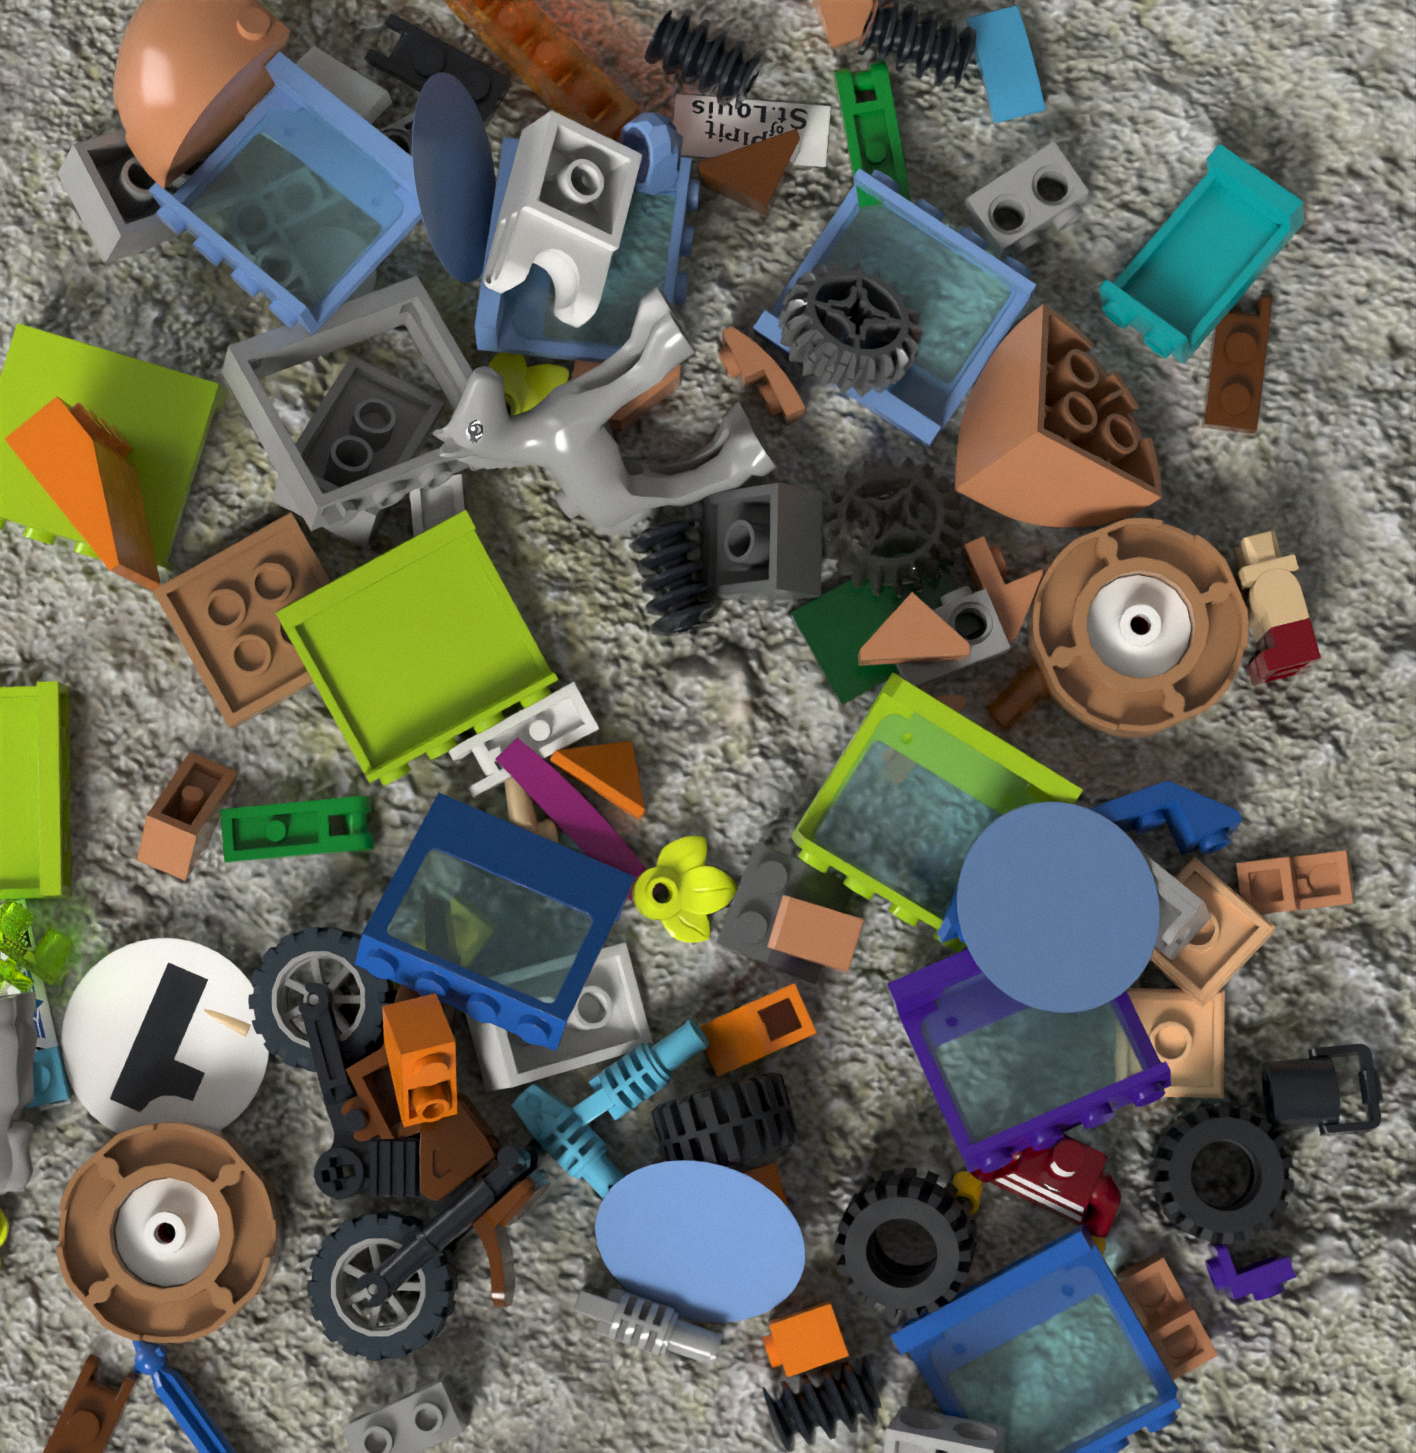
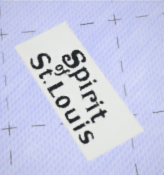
M676 94L673 129L683 136L681 156L713 158L797 129L800 136V152L793 165L826 167L831 106L745 99L735 109L736 99L728 105L722 106L717 103V97Z

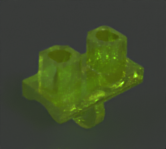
M8 900L0 908V951L8 956L5 961L0 958V995L11 985L22 993L30 991L35 981L21 972L23 967L49 985L54 986L57 984L63 987L71 975L70 972L65 970V967L69 963L77 943L52 927L46 932L36 949L22 941L21 938L36 918V915L13 900Z

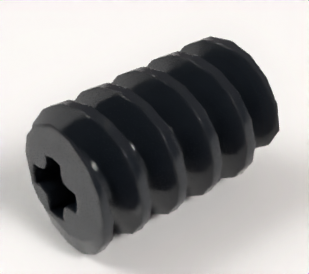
M876 0L864 25L858 43L857 54L863 56L872 44L877 45V62L882 64L891 52L897 53L896 70L902 71L910 60L916 61V78L921 79L931 67L935 69V86L940 87L948 76L951 75L954 77V89H956L967 69L975 47V29L966 27L957 36V24L951 19H947L937 29L938 18L936 13L928 11L918 21V6L909 3L898 14L899 0H885L880 6L879 0Z
M686 9L677 19L672 17V10H669L662 18L650 40L645 53V61L649 64H656L664 57L662 67L664 73L673 75L682 67L680 78L683 84L691 85L700 78L698 89L702 95H709L718 88L717 103L726 106L736 98L735 109H737L745 100L759 75L764 52L759 50L749 60L743 58L746 47L744 40L739 41L729 50L725 48L728 31L723 29L717 36L710 39L708 38L709 20L705 19L695 29H692L690 27L692 16L690 9Z
M679 520L652 526L642 531L641 534L644 535L632 543L633 552L648 555L636 564L638 573L653 575L641 584L643 593L657 596L646 604L647 613L663 616L650 626L654 635L678 636L703 630L717 624L702 621L701 619L703 614L714 608L713 602L698 601L696 595L709 588V582L692 579V574L705 567L704 561L688 560L687 558L688 553L700 547L699 540L683 539L682 536L683 533L695 526L694 520Z
M866 1355L862 1356L860 1374H857L847 1361L841 1363L840 1380L837 1381L827 1368L821 1369L820 1385L818 1387H815L806 1374L800 1375L798 1393H794L786 1381H780L778 1399L775 1400L765 1387H762L776 1437L788 1453L795 1450L797 1433H800L807 1444L812 1446L816 1443L817 1427H821L829 1439L832 1440L837 1436V1421L839 1420L844 1423L851 1433L857 1432L859 1414H863L872 1427L878 1425L879 1408H882Z

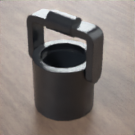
M1364 1044L1318 1047L1308 1050L1309 1058L1263 1062L1261 1071L1263 1105L1266 1120L1273 1125L1271 1127L1273 1131L1319 1127L1320 1136H1335L1372 1132L1380 1125L1381 1112L1379 1104L1384 1103L1379 1070L1374 1069L1372 1053L1368 1046ZM1358 1055L1360 1066L1358 1078L1362 1105L1366 1106L1368 1121L1338 1124L1340 1119V1096L1337 1075L1331 1058Z

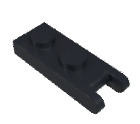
M389 14L385 25L401 35L389 57L369 49L364 60L421 92L426 81L436 73L445 72L455 76L470 93L480 113L484 127L487 128L512 85L511 78L394 14Z

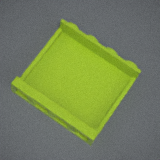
M17 323L0 375V530L4 531L6 521L24 526L23 536L52 546H54L56 537L76 542L73 552L101 560L4 440L58 396L72 407L80 402L87 411L91 410L99 419L103 418L110 427L113 425L132 447L133 451L126 457L137 470L157 567L172 571L174 564L168 561L177 530L215 409L222 411L228 391L219 383Z
M466 510L454 514L275 611L369 783L380 779L383 786L401 778L411 771L408 762L424 753H427L430 760L445 754L458 745L454 738L455 736L471 727L474 728L477 734L494 727L505 720L501 712L502 710L519 701L523 708L534 705L552 694L548 685L558 680L556 674L551 672L476 534V527Z
M59 681L37 682V686L0 687V900L72 898L69 687Z

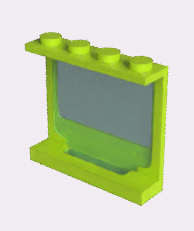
M893 672L792 833L791 838L802 848L798 855L800 859L823 873H826L830 866L844 873L847 877L843 884L868 900H871L875 893L892 902L888 911L904 922L916 927L921 919L936 928L937 930L932 937L941 943L937 934L959 882L965 858L979 835L999 817L1022 806L1041 802L1075 804L1083 789ZM959 937L942 943L957 953L961 952L964 946L967 947L966 943L961 942Z

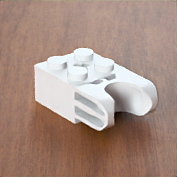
M552 110L524 128L520 136L484 272L483 283L486 287L503 294L505 291L522 283L527 277L532 263L544 268L553 280L555 286L554 315L562 322L575 328L585 324L596 313L603 293L612 253L619 248L642 154Z

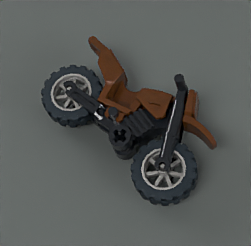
M430 900L422 908L425 951L460 966V958H457L450 906L442 900ZM311 927L284 936L276 947H270L261 958L264 962L260 969H255L252 975L251 983L255 985L253 994H249L248 1004L249 1009H254L255 1020H252L253 1028L256 1034H262L266 1041L263 1045L271 1054H278L284 1059L282 1062L291 1067L317 1072L323 1101L334 1132L331 1148L319 1157L314 1168L315 1182L321 1192L335 1199L347 1198L369 1191V1196L415 1197L428 1202L438 1213L426 1225H423L424 1221L413 1215L405 1216L399 1214L400 1212L398 1211L372 1212L344 1222L333 1233H330L320 1244L322 1247L319 1254L314 1255L311 1261L310 1270H313L312 1280L307 1281L308 1296H312L314 1307L310 1309L315 1321L320 1320L324 1326L323 1334L332 1343L337 1341L343 1346L342 1351L352 1356L361 1355L366 1357V1360L371 1361L397 1359L425 1346L443 1330L447 1317L452 1315L456 1301L453 1300L454 1291L458 1290V1274L454 1275L452 1264L455 1261L452 1252L458 1248L457 1242L473 1228H475L480 1236L489 1259L494 1307H509L512 1304L515 1293V1269L511 1242L506 1227L516 1223L551 1185L548 1181L549 1174L544 1168L532 1173L541 1165V1161L547 1152L535 1138L531 1139L523 1149L517 1150L512 1146L502 1147L492 1128L470 1099L462 1093H457V1114L434 1122H424L404 1127L385 1045H383L382 1006L422 996L417 991L400 985L398 989H394L392 980L377 978L366 969L355 965L361 940L360 934L341 928ZM321 959H330L344 965L331 982L326 983ZM310 962L314 983L306 985L293 977L304 965ZM351 973L358 984L360 995H351L348 987L343 984ZM289 987L304 994V1003L290 1011L288 1009ZM440 1002L454 1035L456 1008ZM350 1004H360L355 1022ZM302 1015L307 1034L303 1033L294 1024L293 1019ZM354 1164L356 1176L345 1177L342 1165ZM381 1245H388L398 1249L386 1261L383 1260ZM368 1247L374 1271L371 1272L351 1263L361 1251ZM347 1273L358 1278L355 1286L357 1290H362L349 1297L346 1292ZM417 1277H420V1281H414V1280H415ZM407 1291H420L418 1303L413 1312L410 1313L399 1297ZM368 1298L370 1306H372L369 1321L365 1320L353 1308L352 1304ZM389 1302L402 1322L394 1325H379L384 1303Z

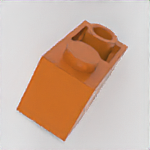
M795 983L699 1026L709 1041L710 1046L705 1050L717 1077L817 1033Z
M436 993L382 1006L384 1045L404 1127L424 1122H434L457 1114L455 1039Z

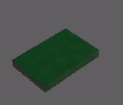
M927 537L790 612V615L842 707L887 682L893 672L900 675L896 664L859 666L858 654L864 644L903 601L913 592L930 609L934 610L943 606L940 599L942 596L959 588L931 538ZM971 613L961 614L955 619L956 631L963 638H967L981 629L975 616Z

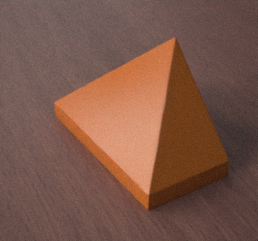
M632 740L556 750L550 758L553 765L641 822L647 814Z

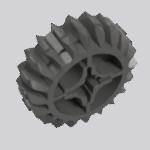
M840 260L830 268L820 263L811 273L804 272L802 277L797 279L783 301L784 307L779 315L780 321L778 327L782 329L780 344L790 348L789 361L802 362L804 364L803 376L814 373L820 377L821 388L829 383L837 385L841 396L853 387L861 397L870 392L871 388L881 394L885 388L889 387L890 383L896 385L904 377L918 355L917 350L921 342L923 330L918 327L920 313L909 309L911 306V296L898 295L897 281L884 282L880 279L879 269L872 274L863 272L860 262L851 269H847Z

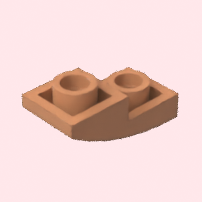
M732 326L722 330V343L724 347L718 349L717 352L728 377L731 379L738 375L744 389L764 380L766 385L760 387L759 392L771 417L780 414L785 426L803 419L806 407L778 364L758 344Z

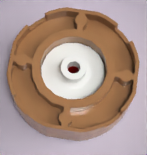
M1129 518L1073 540L1055 558L1041 579L1030 606L1027 627L1028 648L1049 697L1067 715L1080 724L1107 735L1125 738L1151 737L1199 717L1223 696L1232 684L1240 666L1244 650L1247 648L1249 619L1248 609L1226 559L1208 541L1199 535L1193 536L1179 528L1163 524V520ZM1134 622L1141 625L1144 634L1138 635L1134 633L1130 623Z
M164 1122L149 1124L115 1135L74 1172L66 1186L58 1209L61 1210L59 1245L56 1246L60 1269L67 1286L103 1327L120 1336L139 1342L143 1340L156 1343H183L201 1338L224 1327L266 1289L278 1264L282 1248V1209L272 1179L235 1138L220 1130L198 1123ZM168 1223L175 1229L176 1234L173 1240L168 1238L165 1232Z

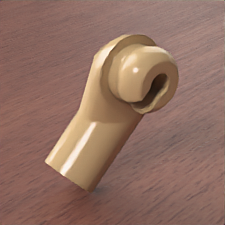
M513 777L507 779L504 782L510 823L559 844L558 829L554 820L546 819L542 822H537L533 798Z

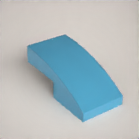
M1018 5L967 17V26L976 31V43L973 53L976 67L978 70H981L992 122L999 123L1045 111L1046 108L1036 66Z

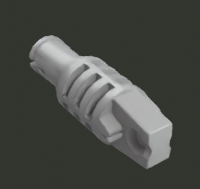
M614 1287L610 1288L607 1299L580 1290L573 1308L575 1312L599 1320L595 1331L597 1334L658 1356L660 1353L665 1355L666 1350L704 1362L711 1367L714 1364L723 1337L722 1333H715L677 1319L679 1313L674 1312V1308Z

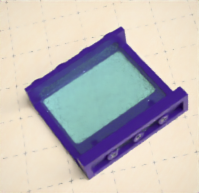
M968 949L887 983L892 1003L969 1173L980 1168L983 1173L998 1170L1013 1160L1012 1154L1031 1146L1034 1151L1049 1148L1063 1139V1132L1082 1124L1085 1129L1100 1126L1114 1117V1110L1130 1103H1134L1135 1107L1151 1104L1165 1095L1164 1089L1171 1086V1070L1166 1061L1161 1063L1127 991H1124L1120 996L1106 1004L1085 1011L1072 1013L1044 1011L1015 1000L994 985L976 964Z

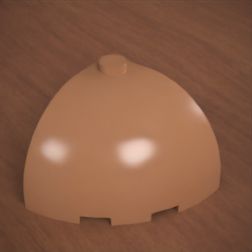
M142 0L130 19L120 44L114 72L113 95L115 110L119 111L126 131L125 140L134 156L146 172L162 188L165 189L221 144L245 119L244 116L275 86L265 66L279 51L284 54L290 29L258 1Z
M1044 304L1025 317L1003 339L986 363L971 392L958 436L955 491L1007 517L1041 526L1060 528L1089 527L1124 519L1138 513L1161 498L1159 465L1152 438H1142L1140 429L1132 414L1139 407L1118 372L1114 370L1108 374L1098 360L1088 351L1094 343L1075 325Z

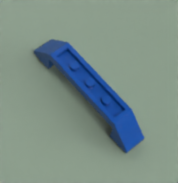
M1169 780L1089 808L1112 821L1124 832L1135 829L1137 834H1144L1166 822L1182 856L1199 849L1202 855H1208L1223 849L1231 843L1230 836L1243 821L1238 810ZM958 884L937 933L941 943L959 937L961 942H965L957 912Z

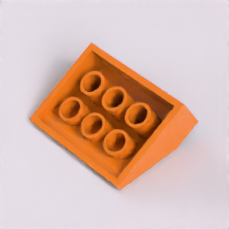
M57 396L4 440L111 572L154 591L161 585L137 470L126 457L133 449L113 425L110 427L103 418L99 419L91 410L87 411L80 402L72 407Z

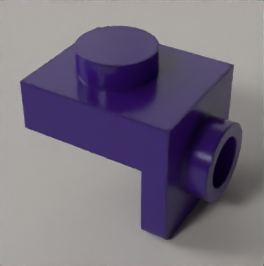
M1215 1242L1208 1245L1212 1258L1205 1260V1265L1211 1282L1216 1291L1224 1289L1226 1295L1234 1300L1253 1294L1255 1301L1273 1297L1286 1290L1283 1282L1296 1278L1289 1256L1279 1253L1235 1269L1226 1244Z

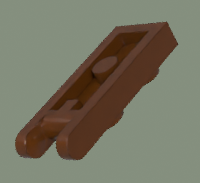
M1260 294L1257 313L1231 309L1213 330L1202 428L1254 434L1257 431L1272 294Z
M90 1354L43 1453H105L139 1382L140 1376L129 1372L122 1382L120 1391L93 1379L99 1368L101 1358Z

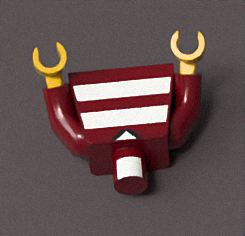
M1007 1129L996 1130L990 1136H993ZM1063 1134V1139L1049 1148L1034 1151L1031 1146L1012 1154L1013 1160L998 1170L983 1173L980 1168L971 1173L963 1171L954 1175L952 1184L958 1189L956 1197L965 1196L969 1198L970 1215L977 1212L984 1182H990L1078 1226L1085 1224L1100 1252L1104 1255L1106 1242L1103 1238L1109 1234L1122 1198L1119 1185L1109 1173L1105 1172L1108 1157L1104 1153Z

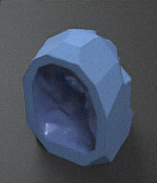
M656 112L642 113L621 128L618 143L642 154L634 188L639 192L656 195L675 185L679 177L683 136L676 132L677 128L671 123L670 118Z

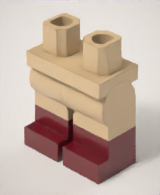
M1275 530L1243 538L1241 541L1242 546L1235 548L1233 551L1238 569L1234 579L1248 609L1249 627L1252 628L1259 653L1247 666L1252 686L1304 674L1321 659L1301 586L1294 576L1299 570L1296 556L1293 554L1282 557Z

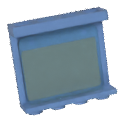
M279 51L265 66L276 85L271 92L173 196L157 183L149 191L161 207L156 212V215L166 226L177 235H181L184 230L188 231L197 239L193 243L194 247L213 265L218 266L223 260L234 269L230 276L249 295L255 297L261 292L269 298L272 303L268 308L289 328L292 329L299 323L314 335L422 219L416 195L412 156Z
M503 137L475 320L477 350L603 363L620 350L629 340L640 300L656 286L661 288L674 308L675 304L685 305L688 273L680 272L681 257L691 258L695 230V226L686 225L687 211L698 210L701 184L700 179H691L692 158L681 157L679 177L674 186L656 195L642 193L634 188L619 248L612 253L599 306L596 313L585 324L575 328L562 322L554 315L555 286L548 272L537 264L532 263L529 273L522 283L505 291L503 294L487 288L483 283L484 272L520 140Z
M859 168L853 177L854 186L770 312L768 313L764 310L753 329L757 336L789 356L790 348L780 344L782 329L778 327L779 315L784 307L783 301L797 279L802 277L804 272L811 273L820 263L830 268L840 260L847 269H851L860 262L863 272L872 274L879 269L881 280L886 283L897 281L898 295H910L911 306L909 309L920 313L918 327L923 332L921 334V342L918 345V355L904 377L896 385L890 383L889 387L885 388L881 394L871 388L870 392L861 397L853 387L845 392V394L930 450L981 374L994 351L1003 341L1035 293L1037 284L1029 280L1033 273L1017 260L1006 256L1002 262L985 250L989 244L976 233L965 227H962L960 232L957 233L941 221L945 215L927 201L918 198L916 203L913 204L899 195L897 192L901 186L886 174L875 169L869 175ZM856 186L880 204L859 207ZM830 383L831 385H833L834 387H836V388L838 389V386H837V385Z

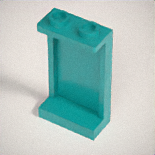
M1221 144L1206 159L1208 173L1114 283L1105 279L1099 286L1103 306L1102 311L1108 319L1123 329L1130 325L1144 335V343L1154 353L1165 359L1172 355L1183 364L1187 362L1305 223L1304 204L1301 199Z

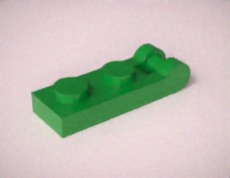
M884 61L882 64L879 62L870 63L869 69L851 72L849 67L834 69V84L839 101L853 185V177L859 168L869 175L876 169L896 181L901 186L897 193L911 201L886 62ZM873 90L875 100L861 103L856 102V92ZM856 186L859 209L861 208L860 212L886 208L883 205L887 203L885 200L875 194L868 195L864 190Z
M371 796L220 809L224 862L238 863L375 850L374 833L368 832L367 814L372 813ZM332 816H346L347 835L332 836Z

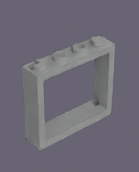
M418 276L343 303L314 335L299 323L292 329L287 325H283L232 344L227 348L222 373L310 531L325 525H329L331 528L340 527L350 522L360 511L375 505L378 509L392 506L400 501L407 492L422 486L425 490L439 487L447 482L452 474L470 468L472 471L483 469H476L474 466L457 459L450 460L439 456L438 448L322 494L258 380L405 324L455 410L473 371Z

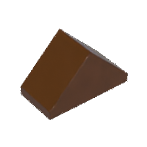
M797 129L698 162V177L701 180V185L768 217L800 152L799 133Z

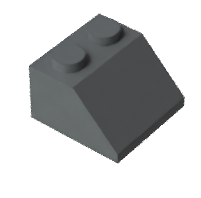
M772 483L721 491L703 498L702 561H704L705 567L701 569V581L709 582V588L701 592V598L708 600L787 601L820 597L823 491L783 483Z
M756 842L716 945L816 985L823 966L767 947L782 896H789L844 913L853 890L843 884L844 880L828 872L823 873L802 860Z

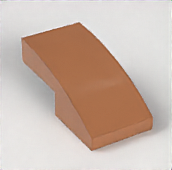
M1348 850L1236 863L1240 897L1261 915L1356 904L1350 852Z
M1159 1252L1115 1276L1173 1380L1218 1356L1198 1316L1187 1302L1167 1262Z

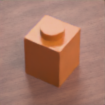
M830 1300L769 1320L768 1323L772 1334L762 1337L772 1368L783 1365L787 1378L849 1356Z

